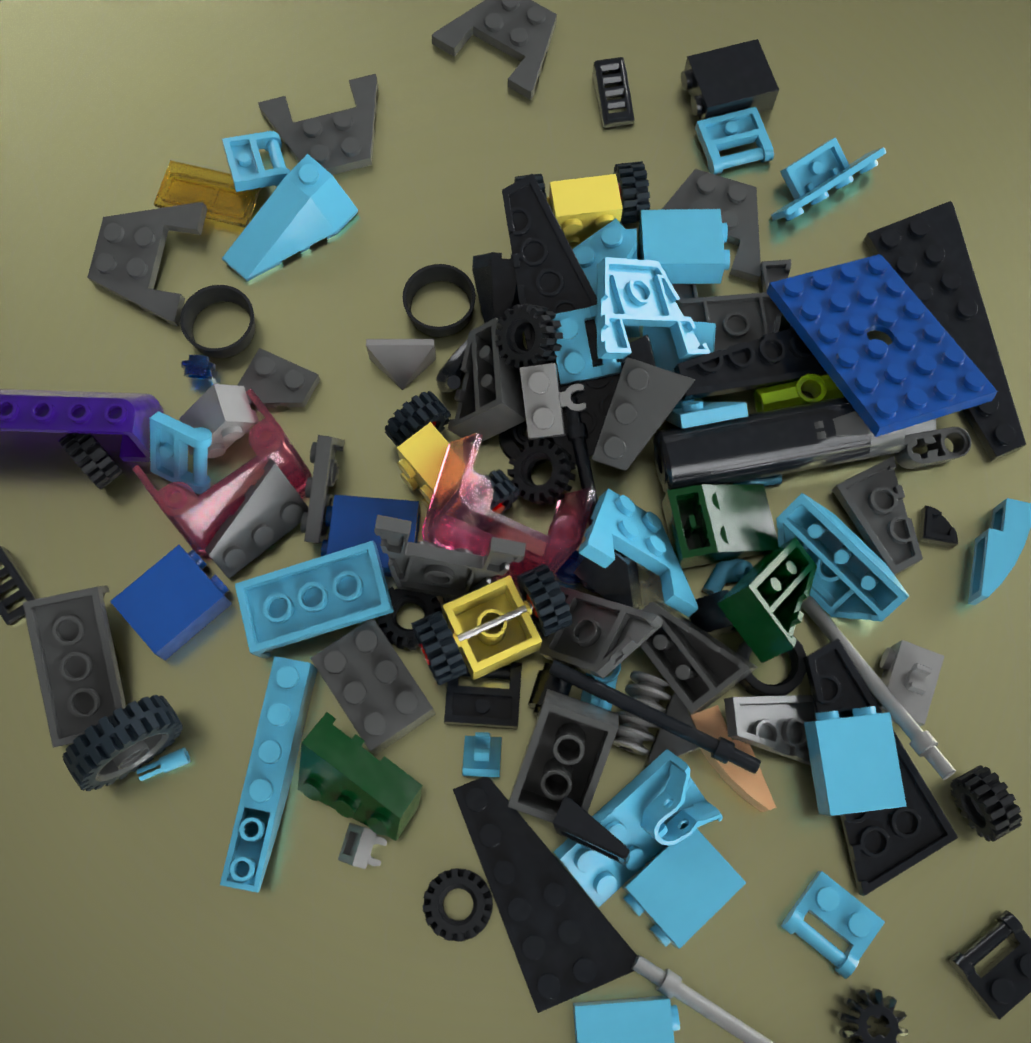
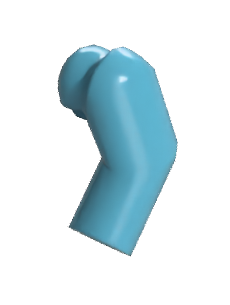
M743 559L718 562L702 590L707 595L720 592L726 583L739 582L753 568V565Z

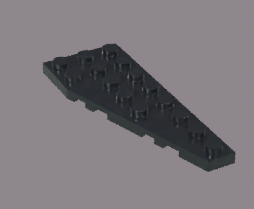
M533 173L502 189L520 305L545 306L548 308V311H553L555 314L597 305V297ZM595 319L586 320L584 322L593 367L601 366L603 361L598 359ZM528 323L524 328L527 350H531L535 342V330L532 324ZM626 358L617 359V362H621L622 369ZM556 359L554 361H548L549 364L555 363L557 365ZM621 373L561 385L559 379L560 392L566 391L573 384L584 385V391H576L571 397H577L578 404L586 403V409L580 411L582 423H586L589 436L586 439L589 457L594 454ZM564 407L562 409L564 426L566 428L568 426V421ZM567 434L566 436L552 437L555 444L564 448V451L571 455L570 461L576 464L572 442H568Z

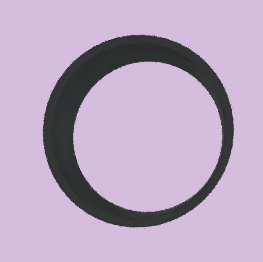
M433 264L419 269L406 282L403 290L404 308L413 325L424 334L434 337L450 336L461 331L471 319L476 293L471 279L462 270L451 265ZM446 281L459 286L469 299L470 309L462 319L448 326L435 327L418 321L412 315L411 303L417 291L426 284Z
M212 285L198 290L186 301L180 315V326L186 339L198 351L212 358H228L242 352L252 341L255 333L254 311L250 300L240 290L228 285ZM217 302H232L247 311L250 316L248 329L235 343L222 348H207L196 343L193 336V324L197 315L205 307Z

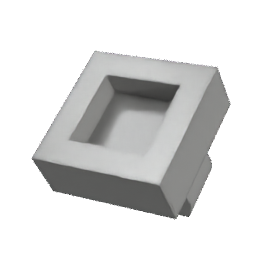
M349 823L338 860L362 869H366L367 864L380 866L381 861L371 857L370 854L373 845L380 844L386 846L387 840L377 836L369 828Z

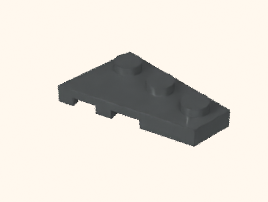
M318 435L317 442L312 443L310 462L314 463L313 477H308L305 488V496L310 498L308 512L303 513L301 519V533H305V542L322 543L323 539H326L328 531L326 526V510L328 506H333V495L328 493L329 486L333 487L335 481L338 480L340 468L338 467L335 455L336 451H343L345 444L343 439Z
M894 456L836 485L832 491L868 547L896 575L917 564L923 557L912 519L907 516L903 502L905 494L902 485L898 484L894 470L896 463Z
M271 458L263 468L265 472L256 485H251L244 494L246 498L235 514L228 516L204 549L228 578L235 575L301 523L303 513L308 512L309 507Z
M812 695L750 696L724 699L728 737L811 766L804 722L816 721V710Z

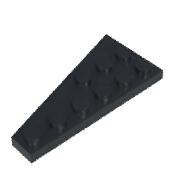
M839 639L832 640L803 657L816 713L839 711L840 718L852 717V709L871 706L876 707V713H883ZM895 732L894 737L907 807L840 815L858 893L862 896L869 894L958 838Z
M481 777L454 788L453 792L537 1013L633 972L634 970L631 967L637 957L636 953L518 811L508 807L509 800L489 777Z

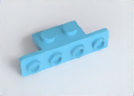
M835 137L782 169L780 173L794 200L772 213L773 221L784 217L786 221H790L804 213L802 207L809 202L811 205H815L829 197L827 191L834 186L836 190L840 189L854 180L852 175L859 171L860 174H863L878 165L876 159L887 153L885 148L882 147L871 151L849 164Z

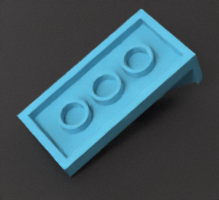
M373 540L235 583L249 651L260 658H270V653L274 649L394 612L377 545Z
M668 749L592 816L630 850V859L627 864H620L570 839H567L554 851L558 859L598 908L666 845H675L690 836L697 827L715 820L720 822L723 819L721 812L704 798L691 779V770L688 764Z

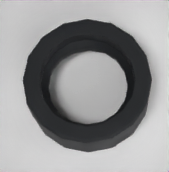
M744 640L739 645L737 653L749 661L752 650ZM796 640L795 647L787 651L791 660V671L783 682L775 685L765 684L757 680L751 673L739 683L748 693L754 696H786L802 683L807 672L803 659L806 656L803 645Z

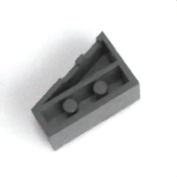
M627 357L592 460L627 471L692 386L695 379Z
M651 602L642 609L643 611L657 614L664 622L640 646L691 714L706 709L758 668L664 603Z

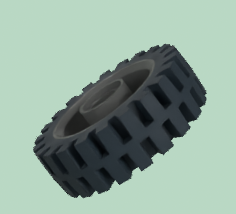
M153 695L150 698L147 696L141 698L138 703L136 701L128 703L124 709L120 707L114 710L113 715L109 717L104 716L98 720L99 723L96 726L91 725L84 730L85 734L77 736L73 740L74 743L66 748L67 752L63 753L62 757L70 774L81 790L101 789L104 785L109 786L113 784L118 778L121 780L127 777L132 771L136 772L137 769L141 768V765L152 761L155 755L163 753L166 750L165 747L172 745L175 742L174 739L179 737L180 731L183 730V725L164 696Z

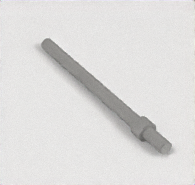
M809 597L802 602L803 609L830 642L835 639L840 640L867 687L910 738L911 742L909 745L918 756H924L943 780L952 776L956 770L937 748L938 742L928 730L923 731L815 599Z
M640 955L634 960L631 969L657 985L656 990L669 999L674 996L744 1043H774L681 982L682 977L671 970L666 969L664 971Z

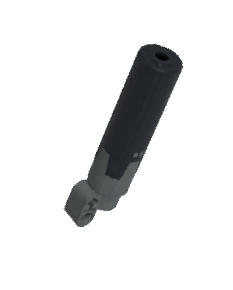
M844 396L748 414V417L700 426L659 430L654 436L653 444L658 479L663 487V491L666 493L667 490L701 484H734L889 454H895V459L901 467L915 469L946 463L966 455L971 448V438L969 433L960 427L936 430V419L875 437ZM945 438L952 442L953 452L946 448ZM927 446V452L923 454L913 453L912 449H920Z

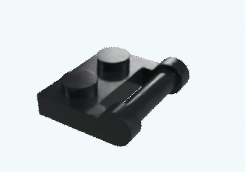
M512 662L511 666L506 665L480 677L510 680L509 689L459 686L460 677H471L467 666L466 674L447 682L445 724L518 729L522 663Z
M1007 910L997 917L998 923L964 953L957 952L949 959L952 967L991 1016L999 1020L1031 992V938L1023 930L1020 921ZM1009 936L1014 944L978 975L974 966Z

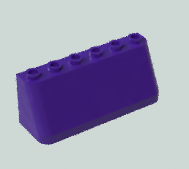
M0 389V431L122 435L119 457L123 461L150 462V417L158 411L164 413L162 405L150 394Z

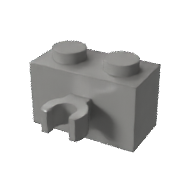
M555 363L520 367L528 439L566 436L562 408L568 407L576 412L586 409V403L574 404L571 400L574 392L584 391V385L573 384L566 391L560 392L558 368Z
M213 384L179 418L181 422L193 428L204 427L212 432V444L208 447V458L222 456L226 449L236 440L250 432L249 428L252 425L259 424L256 411L251 410L244 386ZM188 445L189 454L193 455V447Z
M901 640L891 646V648L887 647L880 661V668L884 669L881 680L919 726L925 725L944 656ZM872 693L882 712L887 713V710Z

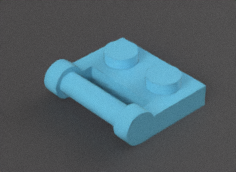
M757 107L700 120L696 123L695 130L705 153L708 170L711 174H721L724 169L759 160L764 163L772 161L774 158L773 146ZM756 142L758 147L722 157L719 154V151Z
M275 131L222 139L236 192L274 185L277 187L290 172L286 168L280 149L282 147L280 136ZM260 149L268 151L273 169H264L259 153Z
M597 305L557 313L553 319L554 321H560L562 327L557 328L556 331L563 333V339H557L556 342L562 345L561 350L554 351L557 356L556 363L561 385L613 376L622 372L621 362H617V359H602L603 365L593 367L584 321L595 319L597 329Z
M158 411L150 417V472L193 493L205 494L209 492L211 478L207 475L208 447L212 444V432L204 427L193 428ZM188 445L193 447V473L188 471Z
M818 871L783 920L781 927L789 934L796 933L835 965V971L839 975L847 979L856 969L859 959L885 921L823 871ZM808 911L849 944L844 953L804 921Z

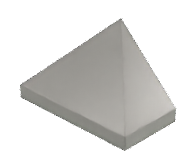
M366 339L369 359L402 390L436 360L434 339Z

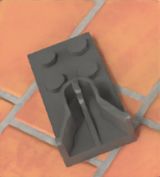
M107 585L22 602L53 748L74 743L73 740L77 736L85 734L84 730L91 725L96 726L99 723L98 720L104 716L109 717L113 715V711L120 707L122 709L126 707L104 602L105 593L110 592Z

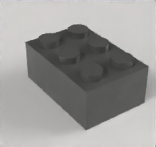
M374 618L364 622L310 658L354 728L365 741V745L374 756L436 715L433 707Z
M547 689L511 791L508 807L553 823L563 799L567 796L588 813L618 730L619 714Z

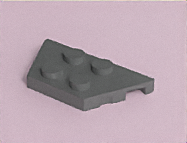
M560 586L561 591L564 592L566 597L565 601L569 605V612L572 615L571 620L573 623L546 637L541 636L542 644L539 653L546 659L552 661L555 659L571 668L604 679L657 631L664 621L657 614Z

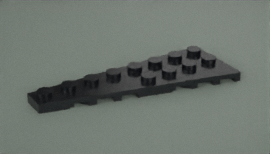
M951 201L867 233L864 241L872 255L880 254L886 259L998 391L992 401L962 410L990 460H996L1023 448L1026 445V441L953 203Z

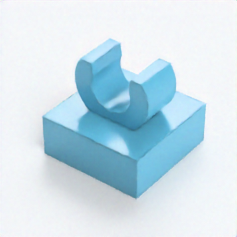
M475 732V736H465L462 775L500 777L502 737H490L491 733Z

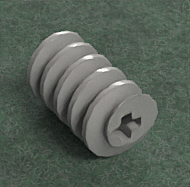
M631 672L630 678L635 684L626 685L625 692L627 695L666 714L667 710L659 704V701H671L672 696L664 690L665 686L668 687L669 684L656 676L644 672ZM617 711L620 725H618L613 745L634 754L650 756L651 752L642 744L643 741L655 742L656 737L648 729L649 727H659L631 713Z

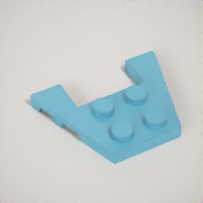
M605 257L597 264L598 359H624L632 353L624 326L669 327L679 360H691L710 353L706 343L700 345L694 335L693 330L697 327L691 317H684L676 301L680 298L659 261Z
M608 488L598 498L591 516L593 522L586 529L584 534L586 540L580 545L579 554L606 568L615 560L614 549L659 575L664 603L687 617L691 616L698 610V604L661 520L654 513L646 512L636 506L627 496H620Z

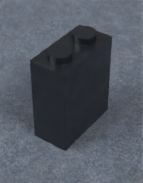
M758 39L687 56L685 69L681 72L682 86L684 90L689 91L691 96L693 114L695 116L698 115L700 120L752 107H757L759 113L772 110L779 92L778 85Z

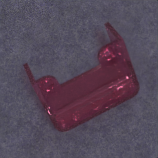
M252 388L246 391V394L256 413L262 419L253 426L249 433V444L257 456L199 496L195 494L189 485L183 482H172L159 490L139 465L132 468L160 509L189 546L204 559H212L204 549L228 516L235 514L246 498L244 494L251 485L255 486L264 474L265 470L263 468L270 458L277 464L301 498L305 496L308 477H313L281 426Z
M474 433L450 442L422 527L423 540L431 542L440 548L450 550L457 548L468 549L473 554L485 556L492 537L526 543L524 559L519 563L511 562L509 571L504 575L495 576L502 579L510 575L514 584L519 586L516 580L518 575L542 564L547 565L550 571L555 574L576 551L583 540L596 490L586 488L564 494L565 498L562 500L558 499L552 523L550 524L548 534L545 535L489 509L493 498L492 485L484 475L473 471L482 435Z

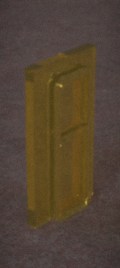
M170 160L154 205L158 208L202 202L208 208L206 219L246 228L256 206L261 188L236 192L232 176L229 173Z

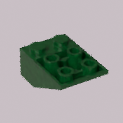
M701 484L667 490L662 507L670 542L681 568L767 554L778 548V539L764 484Z

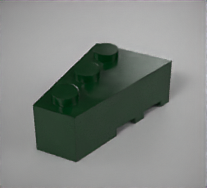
M796 537L764 555L717 603L726 618L733 624L761 663L795 647L797 639L793 636L796 625L802 622L804 613L800 609L803 600L809 597L817 565Z
M326 712L301 743L298 790L303 792L309 799L320 801L334 808L340 815L346 818H353L368 826L376 834L385 835L396 841L419 807L423 785L385 756L381 761L362 747L365 742L362 738L355 734L351 739L333 725L336 718Z

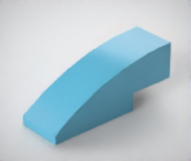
M1006 498L993 508L991 528H988L975 538L968 604L976 605L988 598L1002 584L1015 566L1031 528V503Z

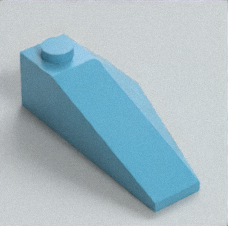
M307 154L284 177L222 257V260L242 278L249 281L280 265L282 260L299 251L302 253L310 249V246L318 241L337 235L358 213V209L333 175Z

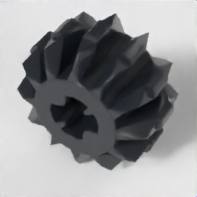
M873 988L869 995L865 990L857 989V1002L848 997L843 999L845 1006L850 1009L849 1013L839 1012L837 1014L838 1019L848 1023V1026L839 1030V1034L843 1038H851L849 1043H900L896 1040L897 1035L907 1036L909 1034L907 1029L898 1026V1023L903 1021L907 1015L904 1011L894 1010L897 1000L892 996H887L883 999L882 991ZM870 1016L878 1019L874 1021V1023L878 1024L875 1032L868 1030V1028H871L867 1024Z

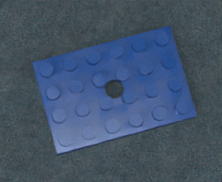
M880 254L769 283L766 293L875 437L990 402L998 392ZM870 331H881L891 338L892 343L887 345L879 339L870 340L867 333Z

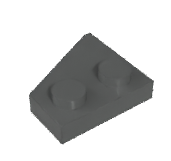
M259 348L239 381L238 386H244L250 405H260L262 408H276L278 406L305 408L320 382V377L317 373Z

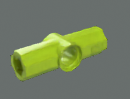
M806 374L798 381L756 389L754 392L756 412L844 397L829 375L818 376L815 374ZM801 391L810 392L814 399L805 397Z

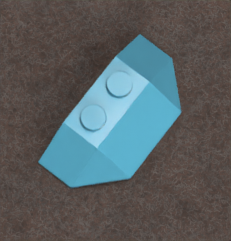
M801 493L776 518L778 547L796 537L817 565L809 596L813 597L831 617L882 622L909 597V594L893 572L879 556L834 513L804 493Z

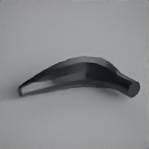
M467 340L440 369L436 381L441 392L451 393L460 387L465 375L461 367Z

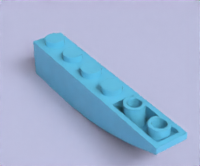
M274 656L221 877V886L260 892L292 781L318 671L309 662Z

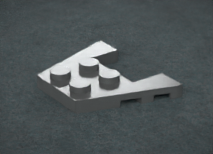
M484 0L432 34V44L455 57L469 38L474 35L521 62L508 78V87L531 100L534 96L535 86L541 74L544 57L547 54L557 23V14L532 0Z
M376 74L349 80L356 105L354 108L293 122L286 96L258 102L263 117L269 121L273 130L279 134L298 163L309 154L332 175L372 165L374 121L378 91Z
M695 169L661 210L721 209L722 223H727L728 226L727 243L738 246L729 275L758 283L761 275L757 188Z
M196 202L103 217L87 278L94 284L126 301L129 300L142 307L145 311L163 318L174 326H179L185 298L179 293L154 290L168 231L201 235L208 208L204 203Z
M791 259L761 262L760 277L763 293L698 297L696 284H672L680 298L676 303L684 317H691L695 322L716 324L715 351L728 349L730 346L744 341L747 343L759 339L771 332L777 333L779 332L782 313L766 292L770 282L788 278L792 264Z
M377 515L374 532L376 536L381 537L380 546L383 553L388 554V566L398 589L457 599L491 584L493 576L504 575L509 571L511 562L519 563L525 556L526 543L496 537L491 538L485 556L473 554L470 550L464 548L454 550L440 548L428 541L408 542L412 521Z

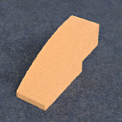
M718 705L690 715L696 729L716 739L721 736L735 743V748L755 757L750 744L736 739L732 740V738L728 737L727 726ZM700 748L707 761L720 777L745 801L760 812L777 808L760 767L753 774L729 761L724 764L712 758L710 752Z

